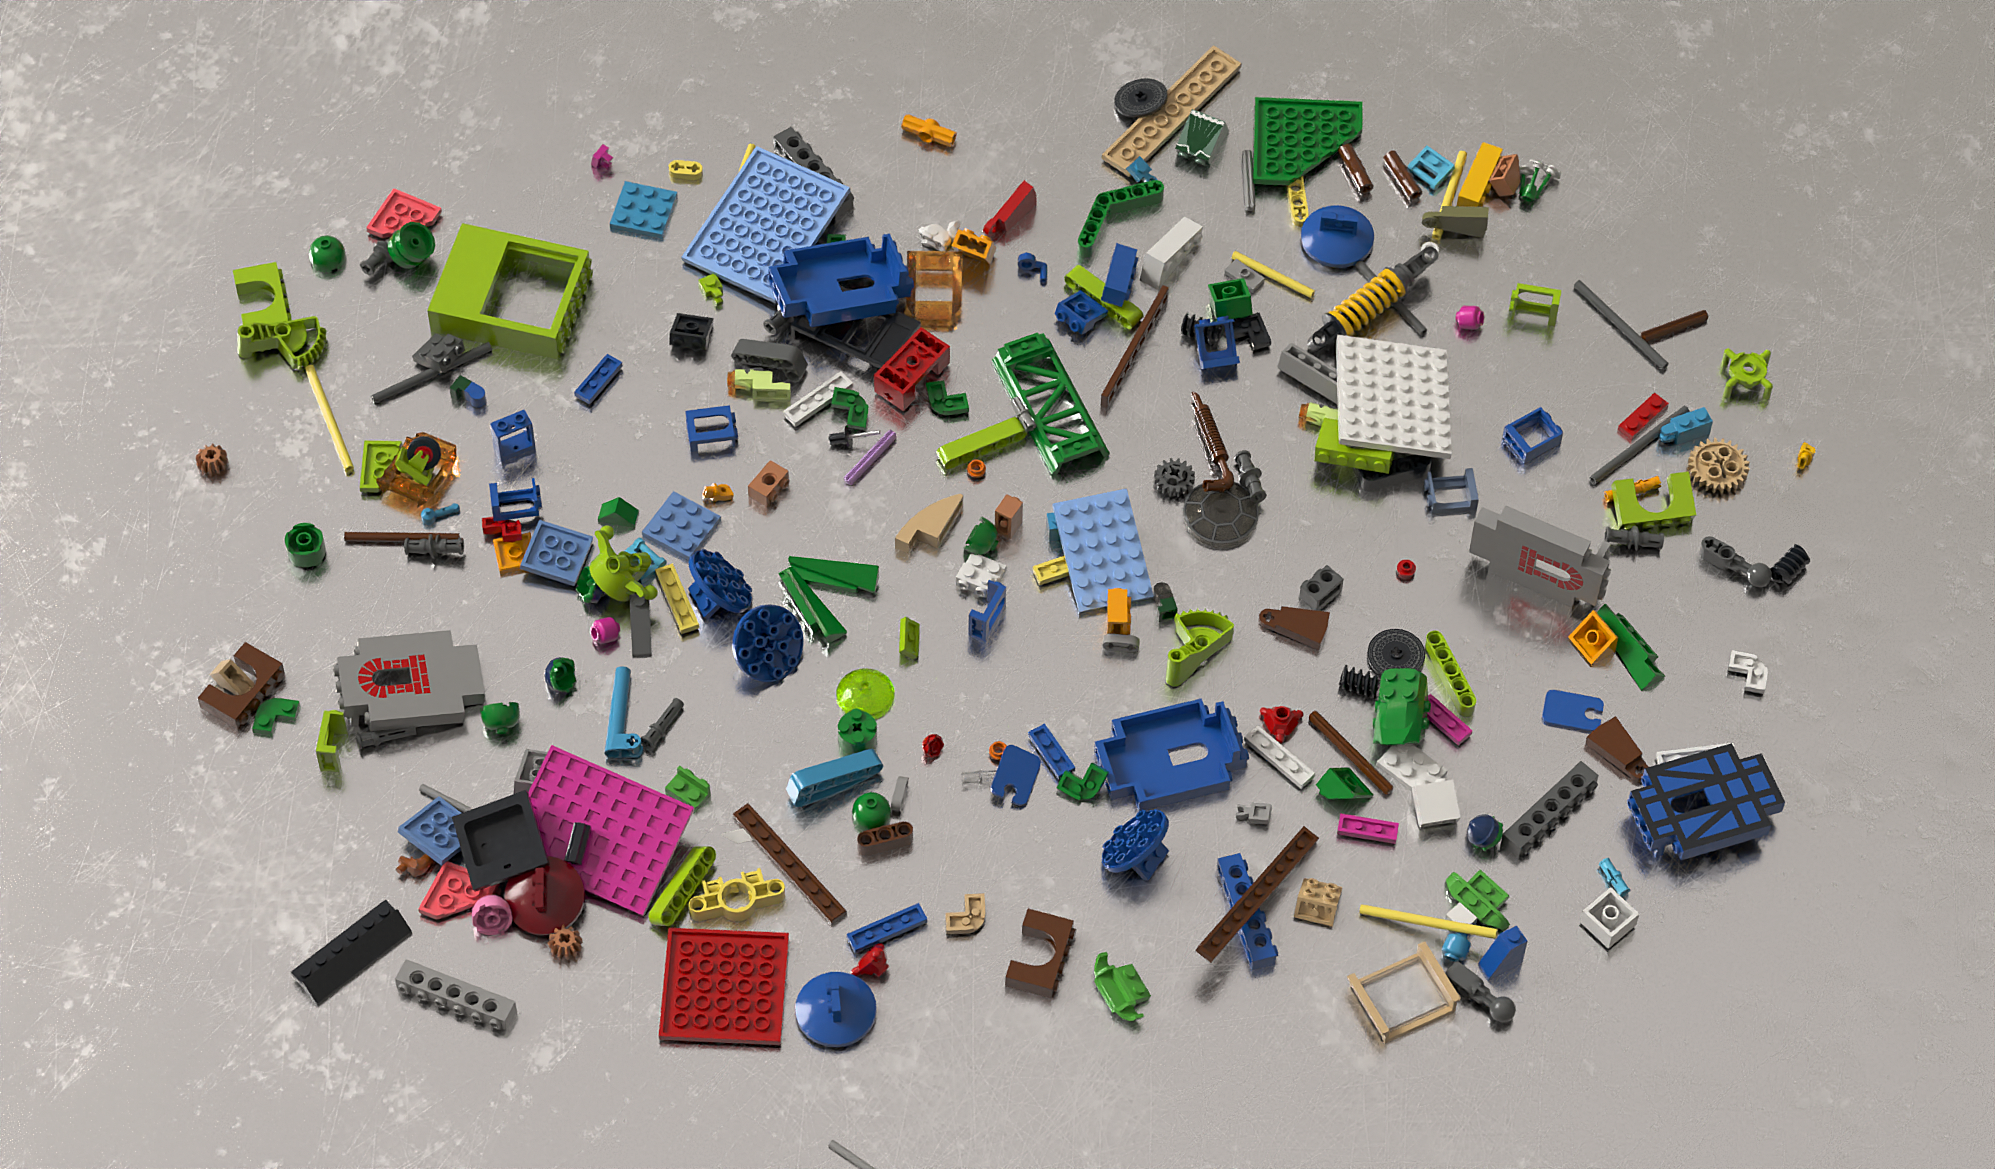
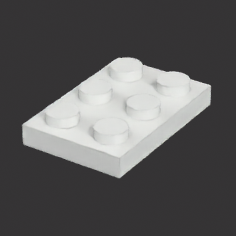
M1413 744L1392 745L1376 764L1411 792L1416 783L1421 781H1428V784L1435 783V780L1443 778L1447 774V769Z

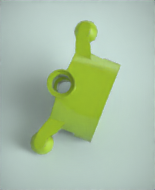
M605 525L600 530L595 531L600 553L592 560L589 569L591 576L601 590L618 601L626 602L630 600V595H635L636 593L639 597H644L647 600L655 599L658 595L655 586L647 585L643 587V585L637 582L651 565L650 555L646 552L630 554L626 551L616 554L609 543V540L614 537V529L611 526Z

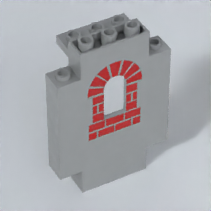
M1506 505L1501 514L1482 507L1474 521L1469 552L1490 561L1489 572L1573 607L1575 601L1579 602V600L1596 606L1598 601L1603 600L1607 590L1605 589L1611 573V569H1609V559L1612 553L1609 551L1611 543L1603 540L1595 555L1590 549L1591 541ZM1537 559L1566 571L1571 578H1563L1537 567Z
M451 630L358 638L357 646H354V655L337 657L336 665H333L334 677H338V681L335 682L336 693H340L341 697L338 698L339 710L343 709L344 717L350 719V726L359 725V715H364L365 724H369L370 731L463 723L464 706L484 704L485 689L477 644L453 646ZM410 669L412 684L378 686L373 682L372 677L377 672Z

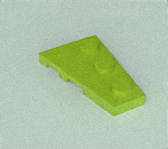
M364 440L360 492H380L403 446L402 441Z

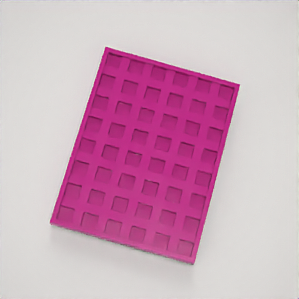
M551 745L528 792L547 856L565 860L574 822L590 825L592 828L582 865L570 864L580 875L585 891L644 917L695 808Z

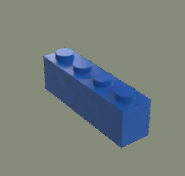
M1116 243L1101 301L1122 307L1124 300L1128 301L1139 257H1136L1137 249Z

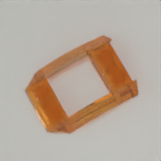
M907 251L909 277L914 281L911 297H906V306L910 313L918 321H951L961 307L962 252ZM916 271H953L952 301H916Z
M425 432L417 433L416 437L413 438L407 436L402 447L408 449L409 444L420 436L433 438L441 448L440 459L445 460V462L428 486L418 484L414 480L401 476L402 472L395 465L397 456L384 471L381 478L378 477L376 479L383 494L389 490L417 501V508L425 504L437 492L457 460L456 445Z

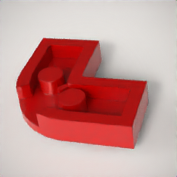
M493 517L482 518L483 535H494L502 532L503 542L513 543L522 540L521 523L519 520L494 521Z

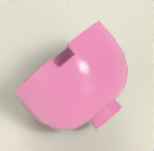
M484 896L472 908V924L481 934H499V930L504 928L507 930L512 923V911L509 904L500 896Z

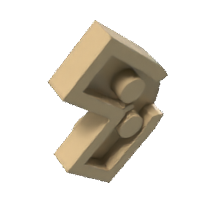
M984 893L964 894L965 912L945 913L946 934L972 933L983 925L985 921Z

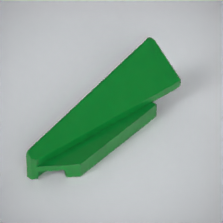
M789 556L788 566L793 567L806 584L855 594L858 588L871 593L876 591L879 580V566L795 556Z
M788 567L778 573L812 632L820 629L828 644L847 634V630L793 567Z
M1604 604L1597 613L1618 637L1616 651L1638 687L1644 690L1662 680L1665 675L1653 663L1658 658V655L1620 613L1615 615L1609 606Z

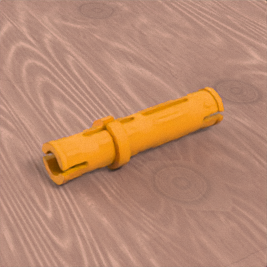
M1655 476L1647 480H1637L1634 483L1635 492L1642 495L1646 491L1661 488L1660 478ZM1612 490L1604 491L1606 502L1614 501Z

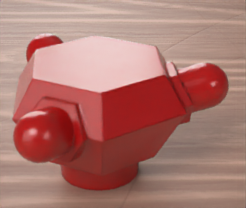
M1276 706L1272 709L1262 707L1259 711L1264 717L1263 721L1270 733L1276 736V741L1280 744L1284 742V737L1291 734L1298 725V720L1304 715L1301 710L1295 711L1285 706Z
M879 943L870 949L858 961V965L851 970V974L859 976L865 973L869 975L874 973L879 977L889 968V965L886 963L888 958L885 946Z

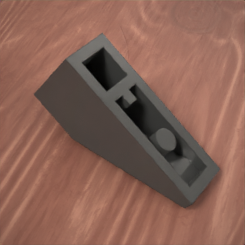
M630 595L632 656H651L650 600L638 595Z

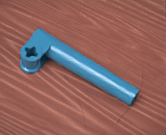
M623 666L617 667L615 671L604 754L609 758H638L643 754L640 736L634 733L624 734L631 670Z

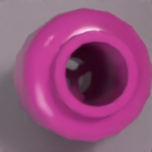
M1464 305L1456 313V322L1459 323L1462 329L1477 330L1484 323V312L1478 306Z
M611 617L595 620L590 628L592 639L599 644L617 640L620 633L619 623Z

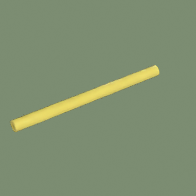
M308 365L305 367L311 386L346 472H350L354 469L353 463L314 365Z
M1361 904L1359 911L1362 915L1496 939L1498 936V929Z

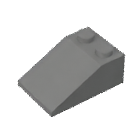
M525 749L514 781L513 794L523 790L529 792L548 752Z

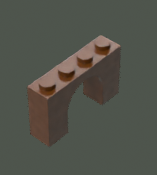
M244 642L233 656L235 664L239 668L256 678L253 688L242 695H229L209 684L198 697L201 709L237 730L247 722L249 715L258 709L264 697L272 692L274 685L280 682L285 674L283 663L247 642Z
M1028 908L1022 924V935L1046 941L1053 947L1055 955L1049 962L1038 966L1011 960L1005 976V986L1052 999L1053 993L1058 991L1060 980H1058L1059 974L1063 975L1066 965V963H1063L1064 958H1068L1071 946H1069V942L1074 940L1077 929L1074 928V920Z

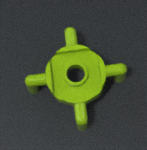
M1729 348L1725 349L1721 363L1726 366L1731 359L1729 375L1732 378L1726 382L1723 396L1729 398L1733 386L1737 383L1748 389L1761 384L1765 387L1763 398L1766 400L1770 399L1773 384L1766 379L1771 351L1765 350L1759 355L1753 352L1751 354H1745V352L1736 354ZM1744 367H1751L1753 371H1746Z

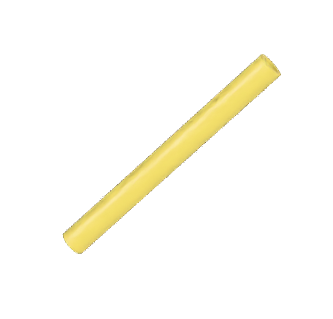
M1234 251L1231 259H1238L1249 268L1311 299L1313 298L1315 290L1237 251Z

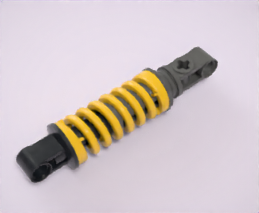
M1426 247L1404 264L1398 263L1395 265L1394 269L1385 267L1377 277L1371 279L1370 283L1364 284L1363 288L1358 289L1355 294H1351L1348 299L1343 300L1341 305L1335 306L1333 311L1322 315L1324 326L1309 337L1307 341L1308 347L1312 351H1319L1334 339L1336 340L1337 335L1352 336L1354 330L1359 331L1361 329V324L1367 325L1369 319H1375L1376 313L1381 314L1383 307L1389 308L1390 302L1395 303L1398 297H1405L1408 294L1407 287L1412 286L1415 283L1414 279L1438 259L1437 250L1434 247ZM1424 254H1428L1431 260H1427ZM1315 337L1321 340V345L1315 342Z

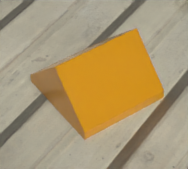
M1595 610L1568 636L1591 665L1614 653L1618 637Z

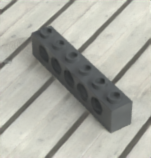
M789 127L773 136L774 148L783 158L843 184L839 178L837 179L833 175L831 168L824 165L821 157L813 152L810 144L804 142L798 131ZM851 191L834 215L835 218L853 209L854 196Z
M1580 761L1503 833L1501 844L1518 858L1523 853L1527 854L1536 841L1540 842L1549 829H1554L1562 817H1567L1570 814L1574 805L1581 804L1585 795L1588 792L1592 793L1597 788L1599 775Z

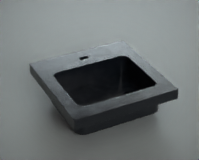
M527 790L452 817L471 885L475 892L536 870V868L550 865Z

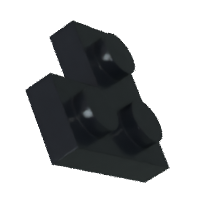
M1260 312L1245 318H1234V322H1232L1234 338L1248 335L1253 350L1271 346L1272 341Z

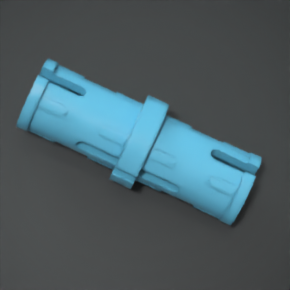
M1610 858L1603 859L1599 866L1606 874L1609 884L1612 883L1618 895L1621 897L1627 895L1630 892V888L1622 879L1621 872L1616 870Z

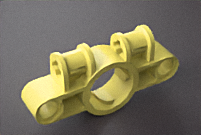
M761 868L748 873L743 871L741 872V879H731L724 884L722 877L707 882L703 880L704 895L693 897L689 901V913L694 921H704L722 916L734 922L744 921L750 918L758 908L782 903L785 899V884L780 879L764 881ZM779 890L780 892L774 893L772 891ZM740 891L748 895L750 903L738 909L728 907L724 899L732 892L738 893ZM697 907L702 908L701 910H694Z

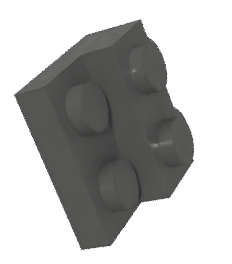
M435 333L412 355L413 361L443 373L465 351L463 340L450 334L443 337Z

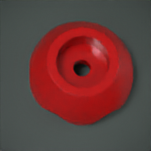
M937 734L928 735L922 742V751L929 758L939 756L940 751L944 747L942 737Z

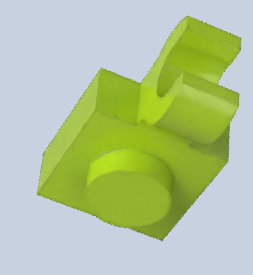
M715 274L698 280V284L706 297L711 295L716 304L723 302L721 298L723 296L721 292L723 291V286Z

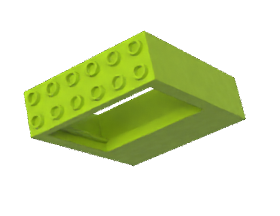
M462 223L427 309L431 332L443 335L450 334L457 338L484 344L489 342L493 346L558 360L560 354L564 353L566 338L569 339L571 324H574L576 321V311L581 308L582 295H585L587 292V282L592 279V259L589 257V251ZM506 256L572 270L550 329L483 315Z

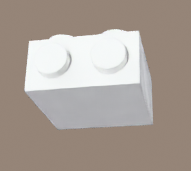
M1440 778L1435 780V783L1429 784L1428 781H1421L1413 787L1412 793L1419 828L1454 823L1460 820L1461 817L1453 780Z

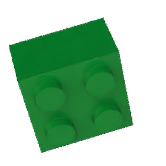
M1244 278L1208 284L1210 305L1216 321L1217 317L1223 316L1233 319L1253 315L1251 295Z

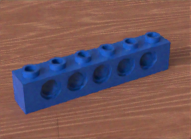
M1241 853L1217 858V871L1230 908L1243 896L1238 893H1245L1254 883L1253 878L1248 876V864L1245 859H1242ZM1260 908L1239 931L1252 970L1275 965L1276 957H1278L1277 947L1272 945L1271 930L1266 928L1265 913L1263 910L1260 911ZM1254 926V927H1257L1258 929L1253 930V929H1251L1250 927ZM1256 944H1263L1264 946L1258 947Z

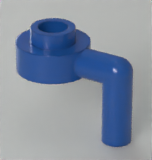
M1028 252L1018 256V267L1020 269L1032 270L1038 268L1040 269V282H1047L1046 263L1037 261L1036 257Z

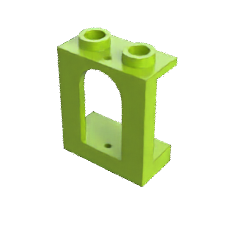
M1517 283L1516 290H1512L1509 311L1512 312L1511 319L1514 320L1515 310L1549 315L1548 325L1555 326L1561 290ZM1528 292L1553 296L1551 305L1525 301L1520 299L1518 295Z
M324 710L316 747L320 771L340 773L341 764L337 746H332L335 733H348L344 712Z

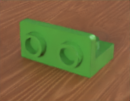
M681 766L677 768V775L665 787L667 793L677 800L694 807L695 812L711 796L709 783L704 779L696 777L688 768L684 769Z

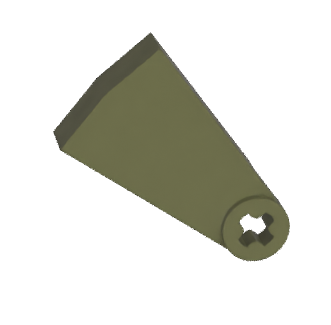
M1442 206L1441 212L1424 213L1422 215V225L1427 228H1438L1483 238L1488 226L1489 207Z

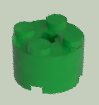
M299 523L294 525L293 529L285 535L287 554L294 566L311 567L322 563L326 547L322 531L316 528L315 525Z
M856 708L841 717L838 723V741L841 749L851 755L875 748L877 743V723L872 715Z

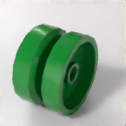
M409 222L389 238L388 252L397 265L413 269L432 255L435 249V238L425 225L419 222Z

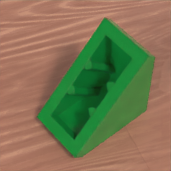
M617 497L602 504L598 522L635 528L639 510L621 497Z

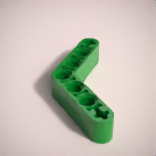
M1153 180L1098 194L1078 238V255L1082 258H1089L1093 255L1110 215L1161 203L1164 198V184L1159 180Z

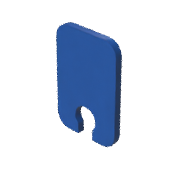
M1549 690L1545 697L1542 719L1549 725L1593 732L1601 725V719H1589L1585 716V712L1591 709L1602 713L1604 703L1597 697L1560 690Z
M1015 745L1006 746L991 784V792L995 796L1003 798L1005 793L1004 787L1010 785L1016 790V795L1013 796L1011 803L1017 806L1025 805L1041 764L1039 757Z

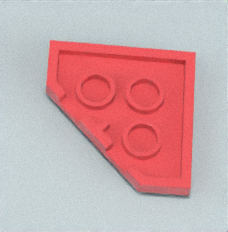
M393 188L366 227L368 233L380 238H387L392 236L395 230H399L409 222H419L426 227L432 226L442 213V209Z
M447 861L442 865L418 908L419 913L434 919H440L472 908L480 898L494 895L500 884L498 883L475 892L472 888L467 868Z

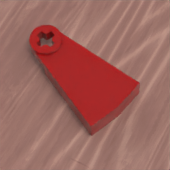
M1023 180L996 215L985 224L983 233L989 238L994 236L1000 229L1007 233L1037 205L1034 187Z

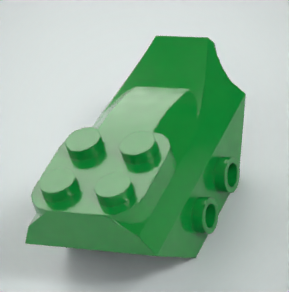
M1411 668L1387 669L1382 673L1378 701H1375V712L1377 714L1376 718H1373V729H1375L1373 744H1419L1425 737V729L1429 728L1427 713L1431 711V703L1428 701L1427 676L1422 672Z

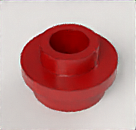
M1401 560L1397 564V572L1401 577L1409 578L1415 574L1416 566L1412 561Z

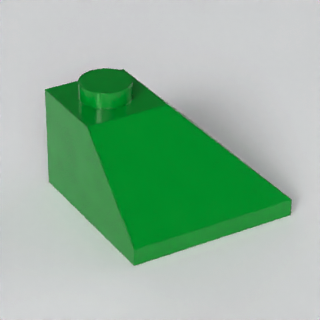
M1349 767L1329 768L1316 783L1320 794L1327 799L1372 798L1374 795Z

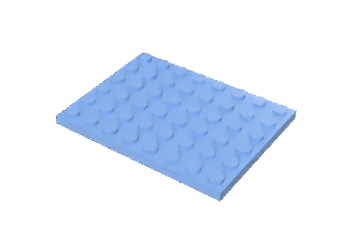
M756 146L682 255V261L710 274H715L717 277L773 303H777L767 280L768 267L783 264L784 250L814 246L850 193V187Z

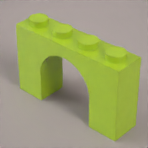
M277 262L233 270L238 295L267 292L275 297L269 307L260 311L241 314L243 324H275L292 320L291 313L286 312V309H289L288 298L283 296V294L287 293L285 283L280 281L284 277L282 268L278 269Z
M1324 418L1315 446L1314 461L1389 474L1395 452L1372 448L1354 449L1339 444L1338 420Z
M1689 471L1672 473L1667 477L1670 504L1666 510L1657 513L1647 511L1639 504L1633 478L1615 480L1611 488L1618 528L1630 531L1633 526L1652 528L1656 524L1669 526L1673 522H1680L1681 524L1692 522L1697 514Z

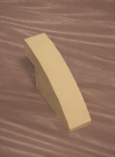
M957 494L941 499L918 512L902 527L895 537V548L909 554L917 540L938 548L963 507V495Z

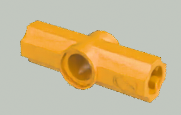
M907 114L901 125V129L918 135L922 141L927 143L935 141L951 147L954 145L957 137V132L940 126L936 120L930 118L922 120Z

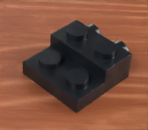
M677 313L670 330L669 345L678 349L686 347L694 351L706 350L714 318Z

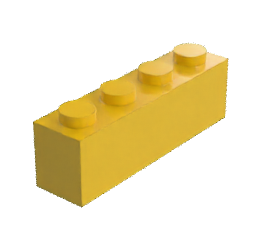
M1482 142L1458 195L1457 206H1484L1486 201L1485 194H1489L1492 188L1489 180L1502 157V148Z

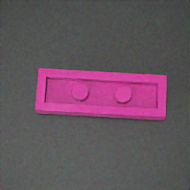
M1431 693L1428 695L1431 711L1427 713V718L1459 746L1472 735L1473 730Z
M1340 813L1337 834L1396 844L1399 823Z

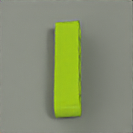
M1076 265L1064 276L1065 283L1076 292L1081 290L1108 310V316L1126 329H1132L1143 319L1144 314L1141 309L1129 300H1124L1122 307L1101 301L1105 283L1084 267Z
M1012 417L939 447L936 454L945 469H952L1019 442L1027 436V432L1021 421L1016 417Z
M1435 630L1430 631L1426 637L1425 651L1457 712L1463 717H1470L1475 711L1476 697L1442 633Z
M695 846L691 849L650 910L649 921L652 925L670 926L674 923L714 863L716 851L713 847Z

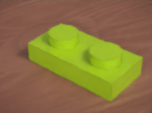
M908 617L900 619L899 653L915 659L919 653L920 624Z

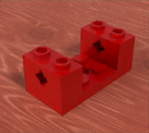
M920 327L874 374V392L904 411L915 400V386L927 373L932 370L939 375L949 365L950 346ZM914 360L917 363L915 365H909L907 362Z

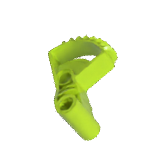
M316 316L275 324H243L238 328L237 353L241 358H250L254 352H263L267 349L277 348L292 369L297 368L301 371L302 366L307 367L308 363L313 365L314 359L318 360L319 355L322 354L325 347L327 330L320 327ZM315 328L317 339L314 345L304 354L295 357L293 353L302 348L306 341V330Z
M1198 608L1194 612L1191 609L1188 613L1182 611L1181 615L1176 613L1174 617L1175 631L1185 645L1181 646L1180 649H1172L1168 652L1165 679L1168 685L1174 687L1181 685L1203 661L1232 640L1234 624L1228 620L1227 615L1222 616L1221 612L1216 614L1214 610L1207 612L1206 608L1204 611H1199ZM1191 625H1207L1218 628L1223 633L1220 634L1206 627H1196L1189 630L1186 627Z

